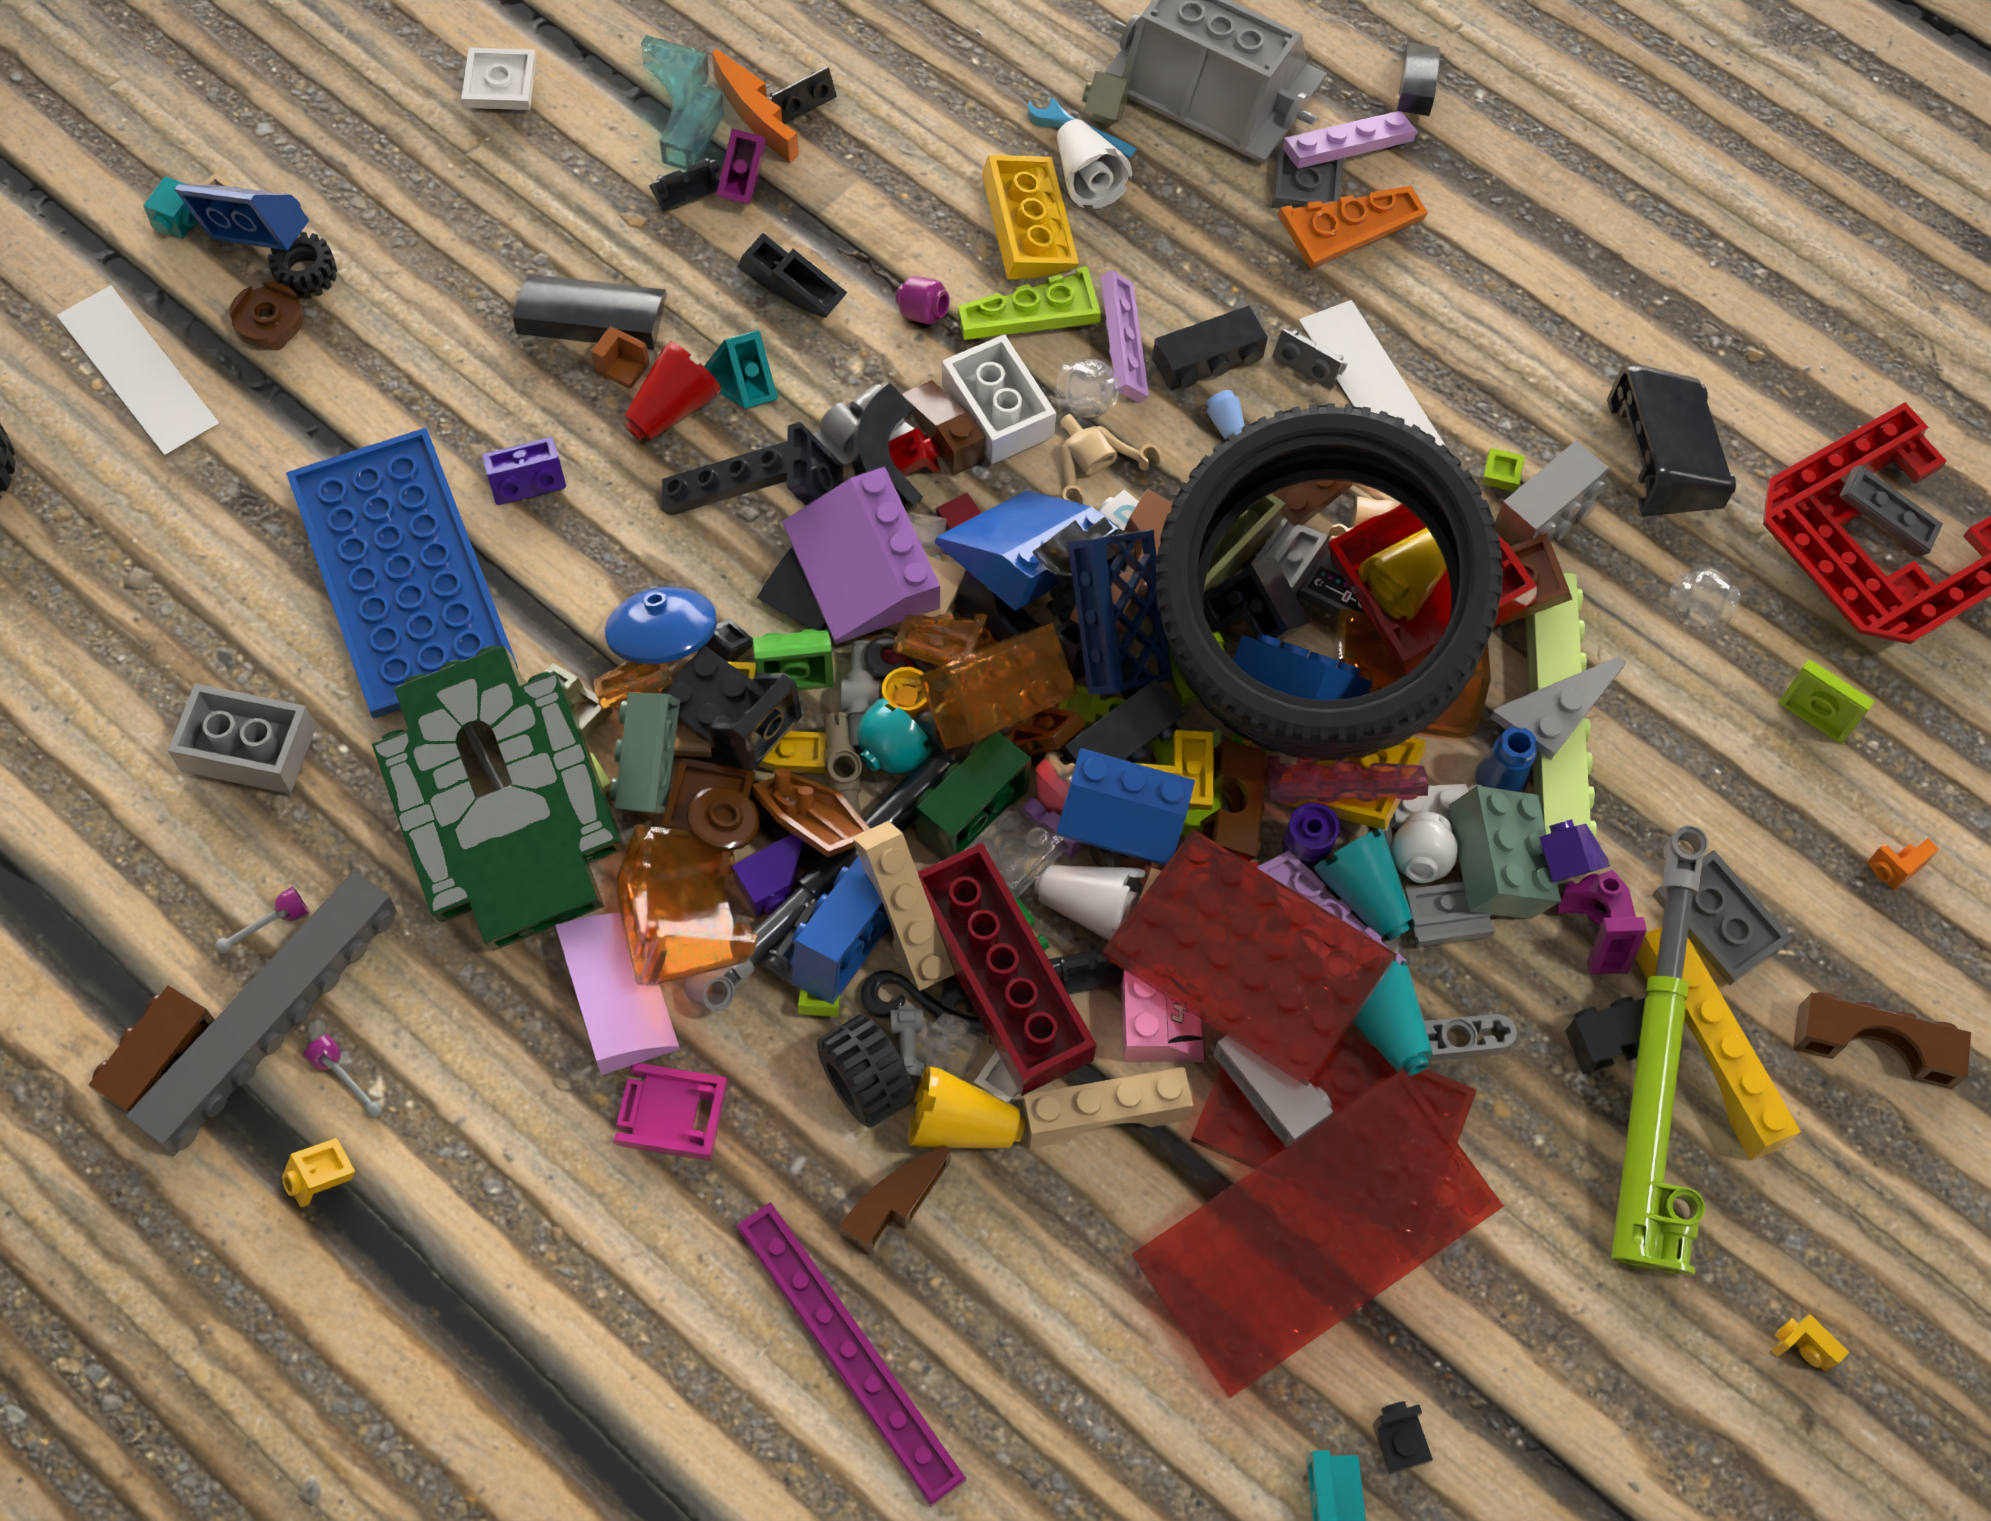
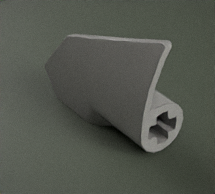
M875 384L851 401L848 406L844 403H838L831 407L821 419L820 429L813 434L843 466L852 463L851 440L854 429L868 403L883 388L881 385ZM905 422L890 435L889 441L915 428Z

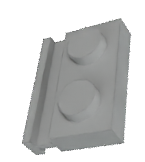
M1283 519L1251 564L1275 557L1296 595L1328 549L1329 535L1300 524L1296 526L1291 525L1288 520Z
M1464 881L1406 889L1404 892L1413 919L1409 921L1411 929L1414 931L1416 947L1492 937L1495 932V928L1490 920L1491 914L1469 912Z

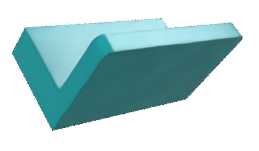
M1330 1450L1312 1451L1306 1458L1312 1521H1366L1359 1457L1357 1455L1330 1456Z

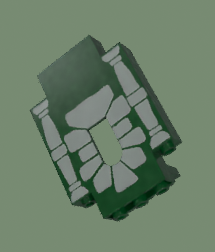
M504 645L500 647H485L477 652V656L464 661H449L443 664L440 670L428 675L417 674L407 678L403 685L395 687L394 690L409 730L388 732L382 736V740L372 744L431 915L442 923L473 910L483 942L493 951L553 928L557 924L568 922L605 907L589 864L626 849L563 681L556 672L551 674L543 672L529 678L527 683L517 670L513 656ZM476 722L485 723L492 728L513 784L480 798H476L458 748V737L461 731L469 724Z

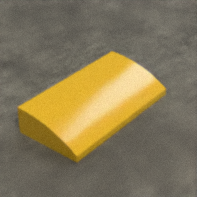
M988 155L982 171V177L1007 280L1045 277L1077 268L1079 261L1052 157Z

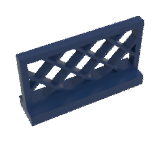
M1144 530L1068 542L1088 694L1123 692L1125 689L1148 685L1156 678L1159 682L1173 680L1168 639L1157 601V554L1154 531ZM1141 539L1143 556L1138 562L1129 552L1136 540ZM1106 544L1117 553L1111 567L1107 562ZM1124 561L1134 570L1128 583L1118 575ZM1141 578L1147 583L1148 593L1144 600L1134 591ZM1112 583L1122 591L1116 605L1112 599ZM1129 599L1139 608L1133 621L1123 613ZM1146 615L1152 620L1153 631L1149 637L1139 629ZM1117 621L1127 629L1121 643L1117 637ZM1134 637L1144 645L1137 659L1128 651ZM1151 653L1157 658L1159 674L1153 675L1145 667ZM1122 659L1133 667L1125 681H1123Z

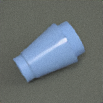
M1231 390L1222 391L1210 397L1206 402L1208 406L1206 412L1223 438L1226 440L1233 432L1235 435L1242 432V427L1245 424L1239 397L1234 396Z

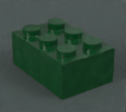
M998 730L987 739L985 737L979 739L970 750V756L962 764L955 763L944 775L943 782L935 790L930 788L925 791L916 804L917 840L941 861L973 847L1028 792L1031 758Z

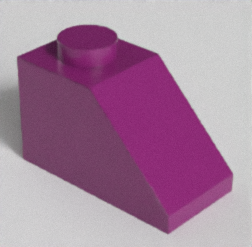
M731 129L716 197L750 205L766 148L765 137Z

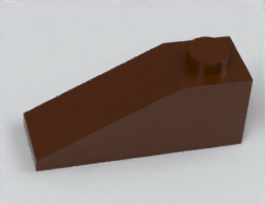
M933 380L902 393V396L914 407L912 415L928 438L933 437L940 449V457L953 476L984 462L985 436L968 411Z

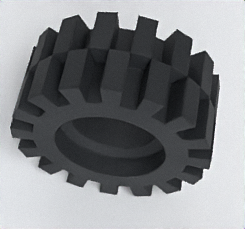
M301 232L300 237L296 238L288 251L270 249L272 254H268V265L275 282L291 288L298 299H300L301 294H304L305 299L312 298V292H316L317 296L323 294L321 288L324 287L329 290L332 287L330 280H336L335 272H337V266L330 246L327 245L325 239L321 238L319 240L317 234L312 233L310 238H308L306 232ZM300 261H315L308 269L302 271L290 270L293 265Z

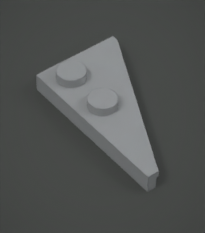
M1620 657L1614 658L1501 705L1493 711L1491 719L1505 729L1515 727L1530 730L1536 737V749L1552 760L1622 671L1626 661Z

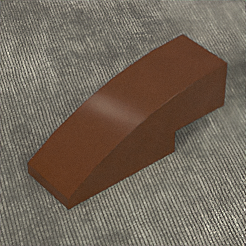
M942 1146L920 1155L899 1167L876 1184L854 1206L839 1225L840 1237L866 1254H869L891 1221L906 1229L950 1164L951 1150L946 1146Z

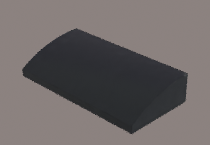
M529 274L521 288L512 318L516 334L598 343L611 326L644 342L647 345V349L654 350L667 293L666 289Z

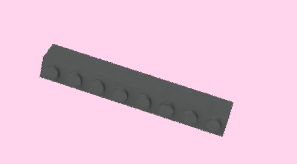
M354 870L126 1115L130 1122L173 1157L179 1150L189 1147L197 1137L199 1128L209 1118L215 1117L223 1110L231 1093L238 1086L246 1084L252 1078L256 1066L267 1054L274 1053L281 1046L284 1035L294 1024L301 1023L307 1018L315 1001L323 993L331 991L340 979V974L350 963L357 962L367 950V944L377 933H382L389 928L397 913L390 896Z

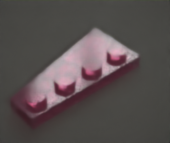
M1266 755L1270 801L1294 804L1300 800L1317 799L1320 802L1332 803L1339 799L1356 798L1360 801L1370 802L1377 800L1379 797L1413 800L1418 796H1428V778L1424 766L1374 762L1369 766V769H1361V766L1353 763V761L1337 760L1336 764L1330 767L1314 764V758H1298L1297 764L1280 763V756Z

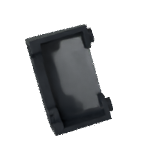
M1636 364L1621 367L1607 401L1611 414L1619 413L1620 418L1628 417L1643 468L1638 476L1639 483H1645L1646 498H1639L1638 500L1642 517L1725 508L1731 494L1735 493L1736 478L1729 471L1707 402L1708 392L1706 386L1701 384L1700 380L1695 377Z

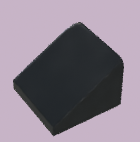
M726 619L717 623L713 636L704 646L725 661L735 662L754 643L753 638L731 619Z

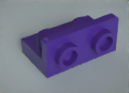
M553 437L482 454L496 505L566 488L565 478Z

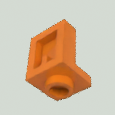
M1927 838L1917 847L1910 843L1897 855L1890 847L1883 844L1877 849L1867 864L1873 869L1878 879L1896 890L1921 870L1937 853L1939 848Z

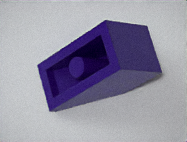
M1572 819L1549 826L1551 833L1539 837L1553 882L1610 867L1608 858L1587 824L1574 826Z
M792 834L732 865L734 881L757 918L766 913L770 915L795 890V881L798 879L805 857L806 844Z

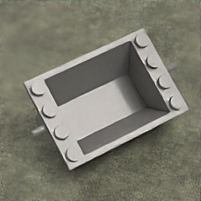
M1152 0L1141 15L1134 14L1127 25L1115 21L1112 26V30L1122 34L1119 44L1121 50L1106 68L1105 72L1133 80L1128 96L1129 99L1254 160L1265 164L1296 119L1312 126L1316 122L1317 116L1303 109L1326 79L1327 73L1307 64L1302 34L1231 0Z

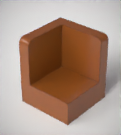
M611 326L591 351L595 372L627 388H632L650 365L647 345Z

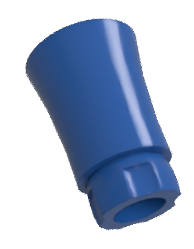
M1511 727L1505 730L1498 737L1489 754L1478 764L1475 772L1477 785L1524 793L1527 788L1531 766L1536 758L1537 749L1534 734L1527 728Z

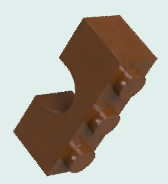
M1228 739L1213 748V790L1218 791L1225 797L1229 811L1218 809L1201 820L1197 850L1198 857L1217 863L1219 859H1227L1232 856L1246 858L1249 862L1257 857L1261 848V838L1259 837L1260 820L1265 809L1262 802L1263 786L1268 776V770L1265 768L1266 752Z

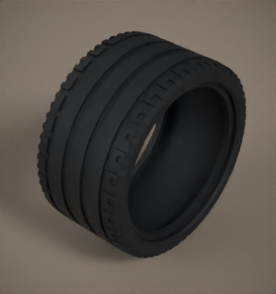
M1327 403V405L1310 404L1309 409L1300 410V406L1293 407L1291 410L1274 412V417L1269 419L1266 416L1261 417L1258 421L1243 426L1242 432L1235 435L1233 432L1226 440L1218 443L1213 448L1214 453L1210 457L1205 455L1196 468L1189 474L1190 480L1188 483L1184 482L1172 502V510L1170 514H1167L1161 533V544L1158 548L1156 561L1157 601L1171 652L1184 680L1203 706L1234 733L1244 739L1247 738L1253 741L1254 744L1276 753L1277 751L1285 753L1286 756L1309 760L1310 758L1344 760L1348 757L1358 758L1378 753L1379 750L1385 748L1389 749L1406 741L1412 735L1418 734L1437 720L1462 693L1481 660L1497 619L1502 593V555L1499 536L1495 531V521L1487 500H1483L1481 497L1482 490L1472 478L1468 469L1463 471L1460 467L1462 464L1457 456H1454L1444 444L1439 446L1435 443V437L1420 430V427L1415 424L1412 427L1404 424L1405 419L1398 416L1396 418L1381 410L1377 414L1371 412V408L1364 406L1361 408L1345 404V408L1335 407V403ZM1334 480L1361 484L1376 489L1397 500L1416 515L1428 529L1443 555L1448 570L1451 586V612L1449 624L1439 642L1429 655L1407 675L1389 686L1359 697L1342 700L1306 699L1277 691L1259 682L1242 670L1221 648L1212 634L1204 615L1203 597L1208 567L1219 542L1230 526L1241 514L1264 497L1283 488L1311 481Z

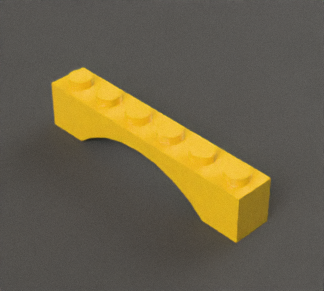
M1662 926L1646 932L1635 957L1647 980L1650 976H1656ZM1687 937L1682 980L1687 981L1689 986L1687 1000L1684 1001L1686 1003L1684 1021L1698 1041L1711 1066L1726 1106L1730 1126L1748 1158L1752 1161L1785 1147L1801 1130L1690 939Z

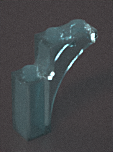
M645 35L641 42L644 68L653 73L662 82L673 102L669 122L659 140L662 163L687 171L688 166L699 163L724 116L722 91L704 86L709 78L707 53L674 44L665 39Z

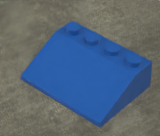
M1026 490L937 536L934 543L1016 611L1046 594L1055 585H1058L1054 579L1055 575L1071 566L1068 542L1116 535L1119 528L1092 506Z

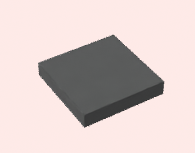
M1278 148L1271 208L1280 209V207L1291 205L1292 208L1305 207L1309 202L1321 201L1322 203L1339 201L1341 197L1344 158L1298 169L1283 148Z

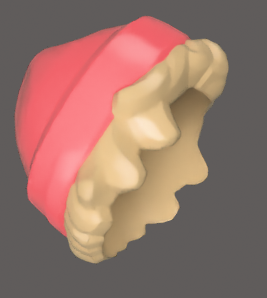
M1058 750L1046 752L1045 758L1038 764L1035 771L1037 800L1049 813L1054 811L1061 817L1075 764H1069L1063 753Z

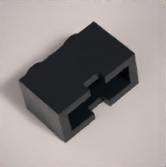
M1631 996L1624 997L1610 1004V1008L1597 1011L1596 1007H1590L1574 1014V1019L1565 1030V1033L1583 1075L1613 1066L1614 1061L1612 1058L1625 1055L1627 1062L1637 1059L1645 998L1634 1001Z

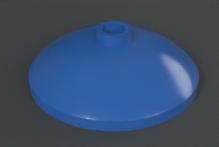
M663 586L647 589L624 600L610 614L605 624L606 641L608 647L615 655L629 662L638 664L672 662L696 652L711 639L717 627L716 611L707 597L688 588Z

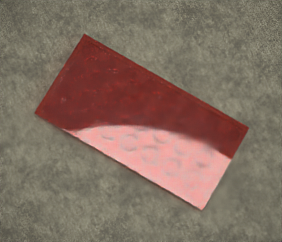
M1402 1069L1132 1253V1258L1227 1398L1231 1399L1501 1210L1504 1205L1404 1069Z

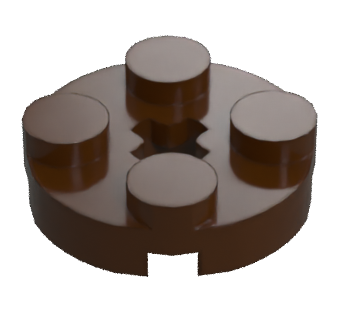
M276 282L263 283L264 287L255 290L251 286L242 290L234 298L230 306L232 325L237 336L245 343L255 347H267L273 351L282 349L287 341L298 333L305 317L302 305L295 292L288 286ZM270 310L273 311L274 315L270 318L262 319L260 316L261 313L268 314Z

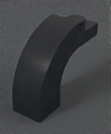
M889 382L871 399L856 424L851 440V460L855 476L885 467L908 515L917 507L923 496L894 465L889 453V438L893 432L908 420L914 407Z

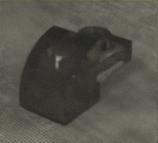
M1105 516L1084 531L1077 521L1074 520L1033 550L1032 553L1051 572L1061 576H1072L1068 542L1103 537L1113 527Z

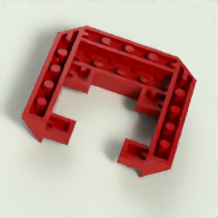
M1906 402L1771 477L1767 482L1763 525L1859 634L1912 644L1991 596V516L1970 527L1963 535L1982 558L1937 585L1915 561L1886 576L1842 527L1862 515L1861 512L1839 497L1853 467L1862 465L1870 472L1875 473L1895 461L1916 484L1942 469L1947 462L1924 436L1929 427Z

